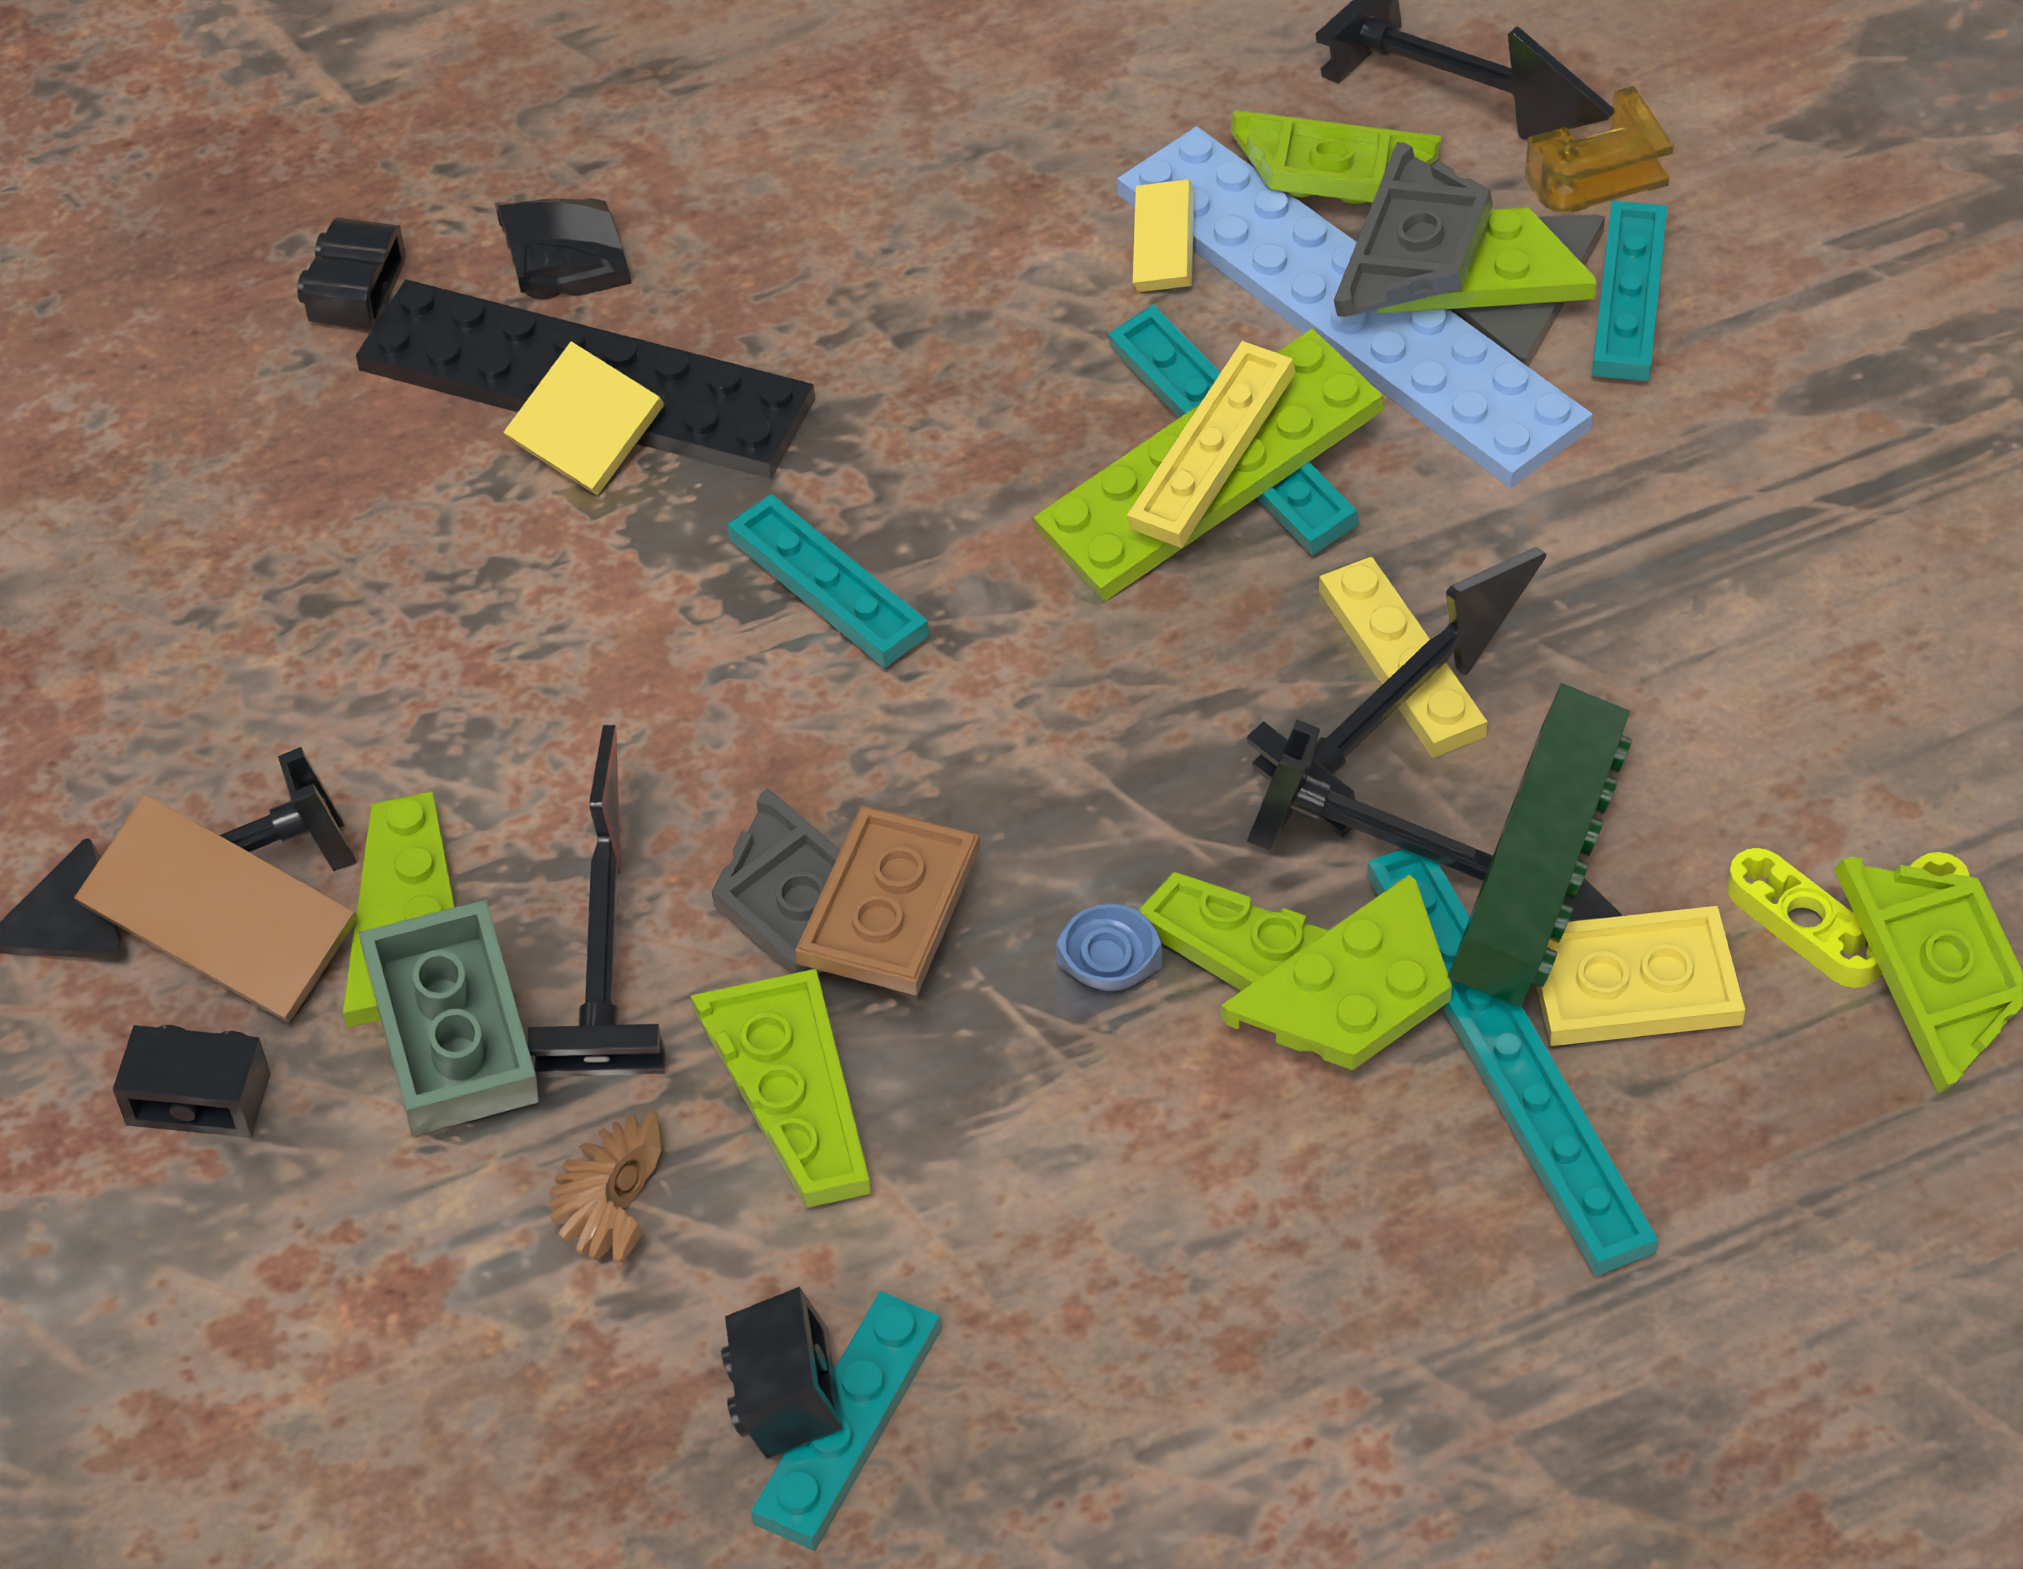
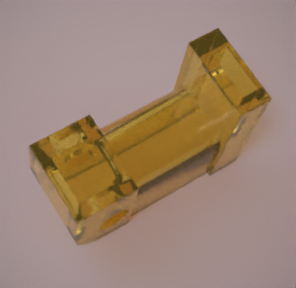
M1635 86L1614 91L1612 107L1615 113L1611 116L1609 131L1574 140L1568 129L1564 127L1528 137L1525 179L1544 207L1560 213L1577 212L1588 209V206L1645 190L1652 191L1669 186L1670 177L1657 158L1673 154L1674 145ZM1565 186L1572 188L1574 191L1564 194L1558 192L1556 188Z

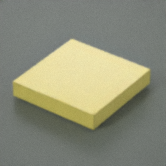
M570 342L505 429L504 434L510 441L598 496L665 404L656 394L575 343Z

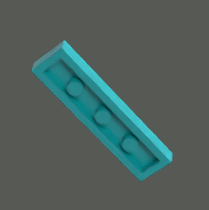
M1614 200L1611 202L1592 376L1649 381L1668 205Z
M772 493L727 524L729 540L882 667L886 668L929 637L927 619Z
M880 1291L834 1368L843 1429L785 1452L751 1510L753 1525L812 1551L817 1549L942 1330L940 1315Z

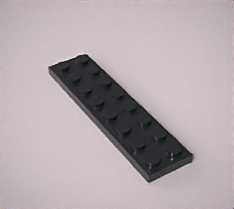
M407 279L404 280L356 353L359 371L519 412L569 343L573 342L659 396L665 404L636 444L768 479L773 477L815 401L814 384Z

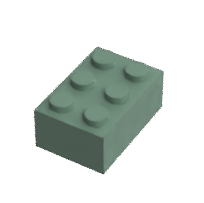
M486 900L359 932L364 962L411 1136L539 1102L535 1070Z

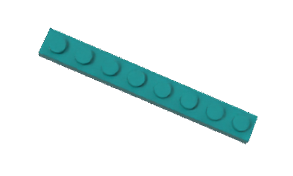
M1405 849L1369 860L1367 877L1378 896L1409 874L1416 880L1447 973H1449L1470 917L1439 863ZM1450 979L1452 985L1451 1001L1444 1005L1442 1009L1594 1276L1596 1277L1656 1254L1657 1236L1522 1005L1518 1007Z

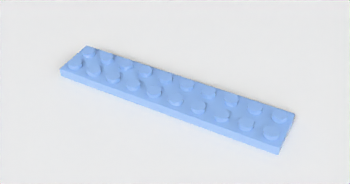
M1194 127L1117 178V195L1133 207H1135L1136 186L1189 179L1194 187L1193 251L1303 334L1313 328L1371 385L1510 489L1591 430L1593 414L1449 309L1378 314L1376 310L1348 317L1337 316L1333 300L1357 242L1294 196L1287 194L1285 191L1271 190L1254 167L1199 127Z

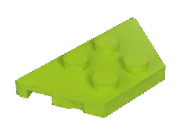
M1233 110L1231 134L1271 190L1285 191L1287 194L1295 197L1318 195L1339 198L1350 204L1373 203L1397 142H1403L1412 146L1414 156L1429 165L1433 164L1439 157L1441 136L1240 110Z
M1529 207L1492 209L1462 289L1376 309L1378 314L1594 300L1597 283L1595 276Z
M1852 856L1844 858L1833 869L1937 1093L1944 1092L1961 1078L1968 1066L2001 1032L2002 1027L2023 1007V971L1978 878L1952 873L1937 876L1929 873L1926 869L1900 865L1893 871L1863 866V858Z
M1409 874L1221 1005V1020L1227 1026L1238 1030L1242 1023L1245 1022L1276 1033L1277 1044L1297 1051L1315 1052L1325 1061L1354 1070L1451 1001L1452 985L1447 977L1448 973L1416 880Z

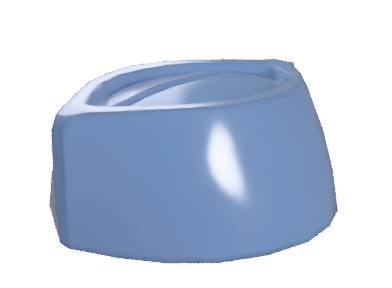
M1109 903L1084 909L1069 921L1057 939V965L1079 982L1093 989L1106 992L1121 991L1135 986L1162 969V943L1155 928L1139 910L1125 905Z

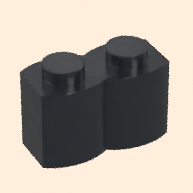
M337 217L331 222L326 233H320L315 247V259L310 265L309 270H303L300 274L297 287L298 300L305 305L308 321L373 329L383 314L388 293L395 286L404 264L406 253L400 225Z

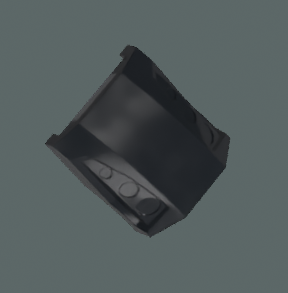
M549 198L518 203H495L498 222L502 226L503 232H505L507 246L510 249L512 262L515 266L520 293H526L534 299L546 300L554 298L561 293L581 296L631 284L624 252L605 200L593 198L582 200Z

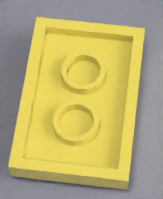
M1718 906L1568 922L1559 943L1549 939L1547 947L1558 953L1544 987L1536 985L1550 1046L1743 1025L1745 1007Z

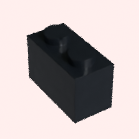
M133 1025L112 1090L126 1126L252 1138L271 1072L259 1037L248 1036L238 1031L211 1033L190 1031L175 1025H162L159 1027Z
M800 1286L725 1316L728 1345L722 1347L721 1356L725 1370L733 1383L735 1396L728 1398L727 1406L732 1423L741 1437L750 1435L763 1455L768 1459L843 1429L828 1328Z

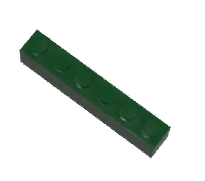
M1560 684L1536 739L1448 973V978L1518 1007H1521L1531 984L1544 987L1558 953L1547 947L1549 939L1557 943L1560 942L1573 911L1572 906L1563 903L1564 897L1567 896L1572 899L1576 897L1589 865L1578 860L1579 855L1582 853L1590 856L1604 822L1594 818V812L1605 813L1618 783V779L1608 776L1609 770L1619 773L1632 743L1631 738L1622 735L1630 710L1566 684Z

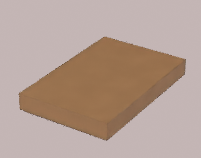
M861 805L795 950L796 963L805 967L918 995L979 853L980 835Z

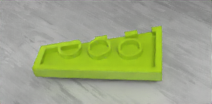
M433 791L371 804L356 913L358 919L354 927L343 1007V1016L347 1028L380 1021L364 962L359 932L455 908Z
M1173 872L1139 909L1155 928L1161 943L1240 991L1328 931L1308 924L1306 915L1282 908L1281 912H1272L1251 905L1249 896L1177 872Z
M812 969L690 995L692 1009L805 1207L809 1208L871 1194L870 1180L817 970Z

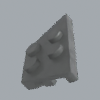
M1397 142L1333 300L1337 316L1348 317L1462 289L1493 207L1490 189L1472 179H1464L1457 176L1454 169L1439 161L1430 166L1414 156L1412 146L1403 142Z
M1600 215L1539 217L1585 266L1603 234L1605 217ZM1565 301L1455 308L1449 310L1529 367Z
M767 788L760 794L757 800L758 812L748 832H741L733 848L732 862L723 868L712 889L714 907L787 971L793 974L813 969L796 963L795 950L841 850ZM817 970V974H818V973L825 972V971Z

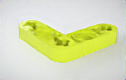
M1761 848L1746 849L1735 856L1731 862L1727 891L1729 898L1736 906L1827 977L1842 986L1850 988L1865 987L1883 975L1869 945L1865 959L1858 955L1851 959L1842 956L1843 951L1853 955L1866 945V938L1854 912L1850 911L1787 861L1770 850ZM1927 853L1910 865L1911 867L1926 869L1929 873L1937 876L1952 873L1970 877L1967 866L1959 858L1948 853ZM1746 876L1752 880H1757L1763 876L1769 879L1768 884L1761 880L1750 884L1746 881ZM1774 898L1778 900L1777 904H1773ZM1796 908H1808L1817 912L1821 916L1822 922L1813 927L1799 926L1789 918L1788 913Z

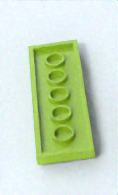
M1313 328L1276 352L1293 358L1296 373L1183 548L1385 410L1383 395ZM1199 405L1033 517L1037 532L1103 602L1183 549L1130 529L1127 514Z

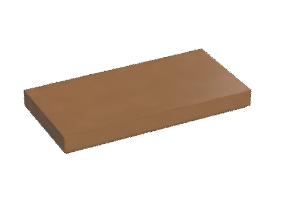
M145 793L74 897L83 907L290 1024L358 919L355 912Z

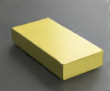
M1189 179L1136 186L1133 284L1138 292L1192 286L1194 187Z

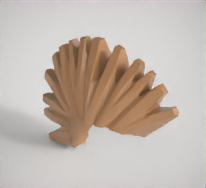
M655 1111L647 1113L641 1127L636 1116L632 1115L626 1117L624 1130L618 1121L613 1123L612 1133H609L605 1128L601 1129L598 1133L602 1138L605 1148L584 1142L579 1148L590 1161L566 1160L562 1165V1169L566 1173L556 1175L554 1180L559 1185L552 1188L549 1193L551 1197L555 1198L549 1201L548 1205L550 1211H553L550 1214L551 1220L554 1224H564L558 1234L565 1243L580 1237L576 1247L579 1254L584 1256L589 1252L591 1259L598 1260L613 1245V1260L616 1264H622L643 1234L639 1223L634 1218L628 1216L624 1208L629 1207L630 1203L635 1201L638 1193L644 1187L645 1180L650 1177L657 1165L661 1152L658 1114Z

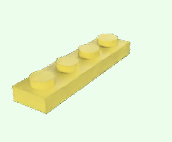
M1241 341L1127 514L1130 529L1183 548L1296 372L1293 358Z
M1372 556L1319 576L1320 595L1381 684H1384L1430 640ZM1446 662L1398 707L1432 758L1483 739L1487 735L1488 721Z

